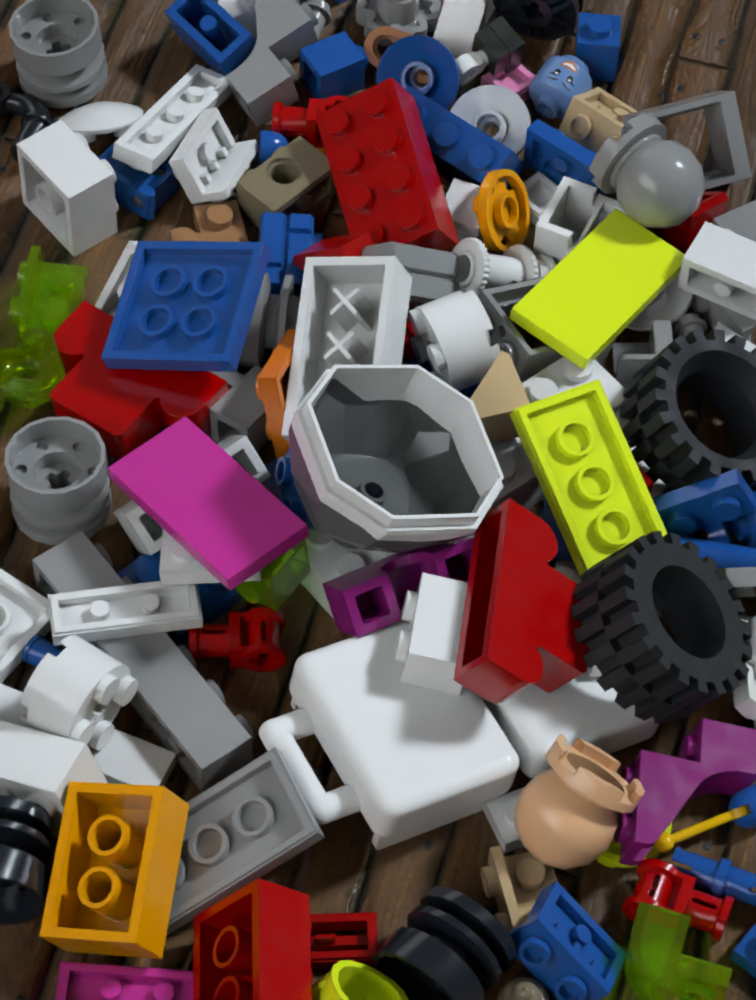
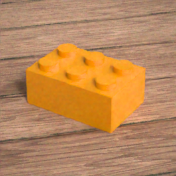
M69 781L39 937L66 952L162 959L189 804L165 786Z

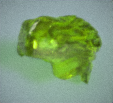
M33 329L25 331L19 346L0 349V395L11 404L27 409L35 408L51 401L50 392L66 376L54 337L46 330Z

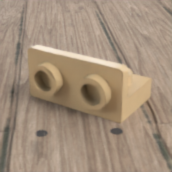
M596 87L586 93L572 97L559 130L581 146L597 153L610 136L616 142L621 138V130L624 127L622 115L634 113L637 110L600 87Z
M501 846L490 847L487 866L481 867V880L487 898L495 897L499 913H495L494 917L503 925L507 932L527 920L541 890L557 881L554 867L541 864L530 852L504 857Z

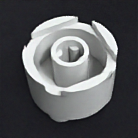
M467 288L461 291L458 290L408 311V319L416 335L411 337L410 341L414 354L420 364L428 361L433 370L430 373L457 391L482 381L501 350L499 343L493 346L491 344L488 331L492 330L493 326L484 306L474 291H467Z
M70 635L59 642L66 648L57 657L48 652L31 675L20 703L28 708L27 715L20 714V720L32 729L86 743L88 748L92 747L99 751L110 741L115 729L112 722L121 706L127 705L134 697L139 683L138 680L131 677L128 666L79 636Z

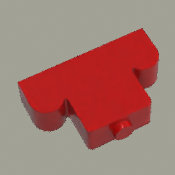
M85 300L57 328L53 341L65 377L50 392L56 416H67L89 424L99 432L106 446L107 454L120 460L150 440L162 426L166 425L168 428L185 416L207 436L211 434L209 409L229 391L226 380L210 371L108 369L101 356L114 317Z
M511 498L487 512L474 534L454 681L492 703H502L533 684L545 692L551 693L587 671V664L583 656L589 653L586 643H577L574 633L575 629L582 626L581 621L572 618L571 606L580 601L573 596L577 583L548 565V562L555 558L558 552V543L554 532L543 519Z

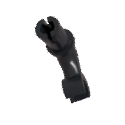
M0 81V119L6 118L12 113L22 116L20 119L21 129L10 148L12 158L18 162L16 144L53 123L47 107L41 100L32 95L11 92L10 86Z

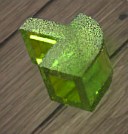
M639 902L625 958L626 976L635 994L641 1000H668L669 995L680 997L681 1000H724L733 969L681 954L691 916L644 902Z

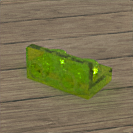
M31 246L28 261H21L19 265L18 288H21L19 297L12 296L9 308V322L16 324L18 343L55 347L53 341L55 331L83 302L88 282V269L86 266L43 262L41 246Z

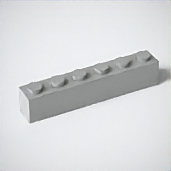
M82 531L32 559L36 587L47 599L48 594L133 584L127 576L119 577L113 569L111 558L105 548L99 543L93 545ZM168 632L89 642L129 667L131 677L138 680L139 683L138 689L129 703L166 749L177 753L178 764L201 792L206 791L253 761L252 741L255 739L251 726L242 715L237 714L234 716L225 705L224 695L218 685L212 679L206 681L196 670L195 660L189 650L183 644L176 646L168 636Z

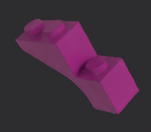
M702 718L692 734L684 736L679 750V758L641 750L630 767L624 766L620 776L628 784L633 779H638L645 793L632 813H620L618 815V826L614 833V841L621 844L619 863L629 866L638 865L682 807L690 800L706 794L734 795L740 789L752 785L756 779V729Z

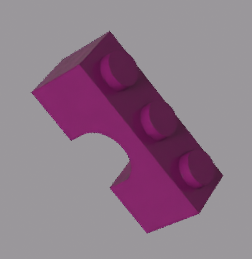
M474 535L414 551L396 553L322 583L337 630L359 638L400 621L402 616L400 610L403 609L407 590L417 592L422 572L468 582Z

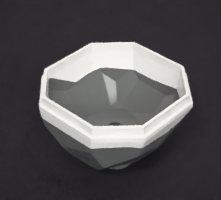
M334 364L331 369L325 370L298 406L288 431L291 472L307 515L317 532L331 536L333 540L346 548L405 553L462 539L476 531L504 487L502 484L504 475L474 402L419 365Z

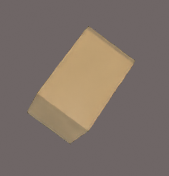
M501 350L470 398L475 404L490 443L519 437L509 414L515 408L530 404L510 354Z

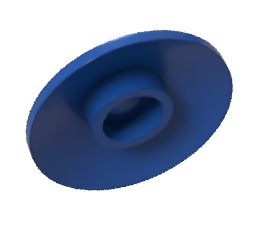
M425 35L407 36L389 46L380 59L376 77L377 84L392 77L405 90L410 86L447 110L456 98L460 81L457 62L450 50L440 41ZM421 70L426 71L429 76V81L425 86L420 85L417 80L418 73Z

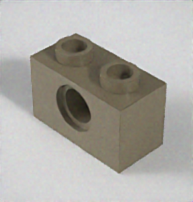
M298 136L288 145L276 149L269 159L257 168L245 172L237 182V204L240 214L258 228H260V215L264 212L284 213L286 216H289L291 213L310 214L337 193L327 156L301 136Z

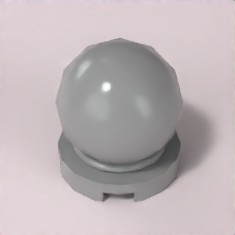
M642 113L627 121L633 128L626 132L617 142L611 136L604 142L589 167V171L595 176L591 181L604 194L616 192L617 200L624 211L637 223L649 228L669 229L681 225L699 209L705 192L703 168L690 149L677 141L666 140V127L652 113Z

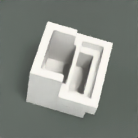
M564 176L536 224L533 253L534 255H548L557 265L615 208L625 215L627 213L618 200L598 194L596 198V187Z

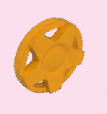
M496 169L487 172L480 186L478 196L474 197L473 212L477 214L479 229L483 237L482 244H485V248L489 251L503 253L510 246L523 244L530 222L529 199L523 181L513 170ZM505 179L509 182L512 188L507 190Z

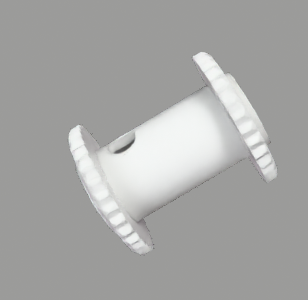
M467 237L459 241L452 250V253H456L459 256V277L456 278V282L459 283V291L467 288V291L472 290L479 296L484 289L513 284L514 281L518 283L537 279L539 276L537 259L533 251L526 245L515 244L510 246L501 256L489 254L485 244H482V241L478 238Z

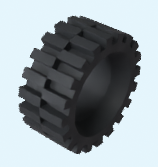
M703 329L691 331L686 337L681 335L641 368L632 377L634 380L626 386L622 396L628 398V400L620 406L619 418L628 419L630 422L622 428V432L626 441L634 440L636 448L631 452L636 463L642 460L649 467L646 474L653 483L660 479L666 484L662 491L663 494L719 476V474L736 468L750 489H756V348L751 352L745 350L744 347L747 339L735 334L726 342L724 330L713 329L707 335H704ZM676 391L698 394L710 401L721 412L732 436V453L730 458L710 450L692 434L679 411Z
M654 531L646 536L642 535L586 570L580 576L582 582L575 586L573 596L580 601L571 606L572 618L581 621L582 626L574 630L577 643H586L589 653L585 654L583 658L588 668L596 665L602 676L597 680L599 685L605 692L613 688L617 692L615 702L624 710L635 705V717L644 721L653 717L656 724L680 720L735 690L741 685L739 681L746 678L749 672V668L744 663L752 659V648L743 643L744 640L751 637L749 624L740 622L739 615L744 613L745 610L741 600L733 601L728 593V590L733 588L728 577L725 576L719 579L714 572L718 564L710 556L701 559L698 557L699 546L690 540L681 545L680 535L671 532L665 536H662L661 531ZM655 607L658 609V611L662 614V616L668 623L674 635L676 643L671 639V637L667 634L666 630L662 626L656 613Z

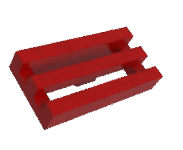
M377 912L310 914L311 932L367 930V935L336 936L335 934H316L315 937H310L312 970H331L332 966L340 960H353L374 968V955L379 950ZM322 950H342V951H322Z

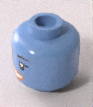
M566 54L549 57L529 85V95L537 112L548 119H563L572 97L592 89L589 69L583 61L572 55Z

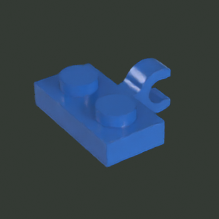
M737 468L719 474V476L711 477L652 498L667 533L671 532L680 536H688L693 532L704 529L708 540L734 544L728 534L729 531H732L730 521L756 511L755 494Z

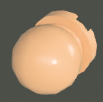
M559 734L545 755L548 764L552 768L539 772L523 788L514 809L515 830L523 846L541 864L566 870L589 865L608 849L618 826L617 812L632 813L643 797L645 790L638 779H633L628 784L624 778L616 773L621 763L600 748L580 738H577L572 746L565 744L567 739L563 734Z

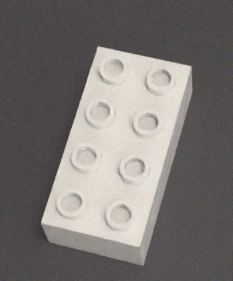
M396 256L306 257L281 436L288 443V431L296 409L326 369H331L334 364L402 365L412 277Z

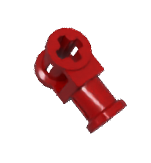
M337 95L326 99L309 98L308 107L284 106L282 102H274L271 131L281 133L286 137L301 136L302 138H307V141L315 148H324L315 116L349 99V97Z
M270 607L253 608L246 612H229V623H203L202 628L189 629V652L193 656L195 663L198 662L199 658L229 657V668H247L255 672L278 670L286 663V652L281 647V631L284 630L286 625L285 616L281 611ZM263 621L266 623L264 627L261 626ZM261 653H266V657L263 658Z
M650 858L641 860L636 869L637 876L639 877L632 896L627 897L623 903V913L639 925L649 928H664L677 934L681 924H685L710 933L712 940L720 943L735 898L727 895L724 899L694 889L696 877L680 872L673 865L665 861ZM654 890V891H655L654 895H653V896H650L651 891Z

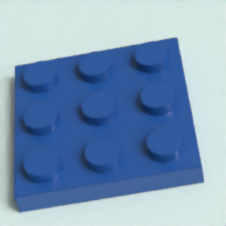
M138 241L101 356L107 368L236 372L271 254L265 242Z

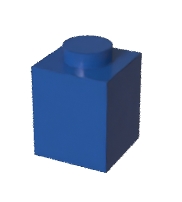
M579 12L574 56L585 63L589 69V75L594 81L615 82L621 34V16Z
M345 31L300 48L299 78L314 98L326 99L337 95L346 96L365 88V69L368 68L367 55L359 44H354Z

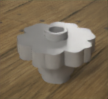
M357 0L355 21L359 25L364 26L365 37L372 30L381 26H391L413 35L427 36V32H432L436 29L440 16L441 2L440 0ZM383 39L378 44L388 46L392 44V41Z

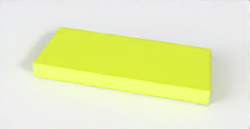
M615 208L511 309L509 319L584 370L680 274L682 259L685 254Z
M599 379L515 408L509 414L580 576L593 565L642 535L646 536L654 531H661L662 536L668 534Z

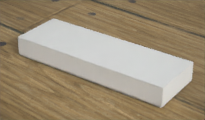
M161 581L47 595L53 646L62 645L59 642L70 635H77L90 642L203 627L198 584L162 585Z

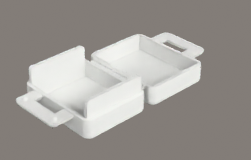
M565 565L554 567L555 570L577 584L582 582L579 573L572 567ZM400 620L359 638L354 636L307 652L298 657L289 684V690L292 695L291 706L294 711L265 721L259 729V737L267 751L276 747L282 752L319 825L330 823L360 811L370 829L374 832L372 844L376 850H381L483 811L485 801L508 792L519 767L526 776L532 779L539 772L551 769L552 767L548 764L545 755L559 734H563L567 739L565 744L572 746L575 740L580 738L600 748L607 754H611L650 739L656 733L659 724L654 723L653 717L645 721L635 717V705L624 710L615 702L617 692L613 688L605 692L597 682L601 676L589 677L588 669L582 675L551 693L545 692L533 684L502 703L487 701L464 686L458 696L400 683L403 662L394 660L400 630L408 631L410 624L409 621ZM315 734L343 781L344 786L326 792L296 740Z

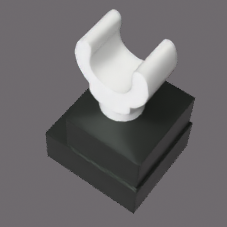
M502 15L475 33L472 52L465 53L455 59L459 69L460 86L471 82L483 71L484 67L495 76L503 70L509 73L520 66L525 42Z

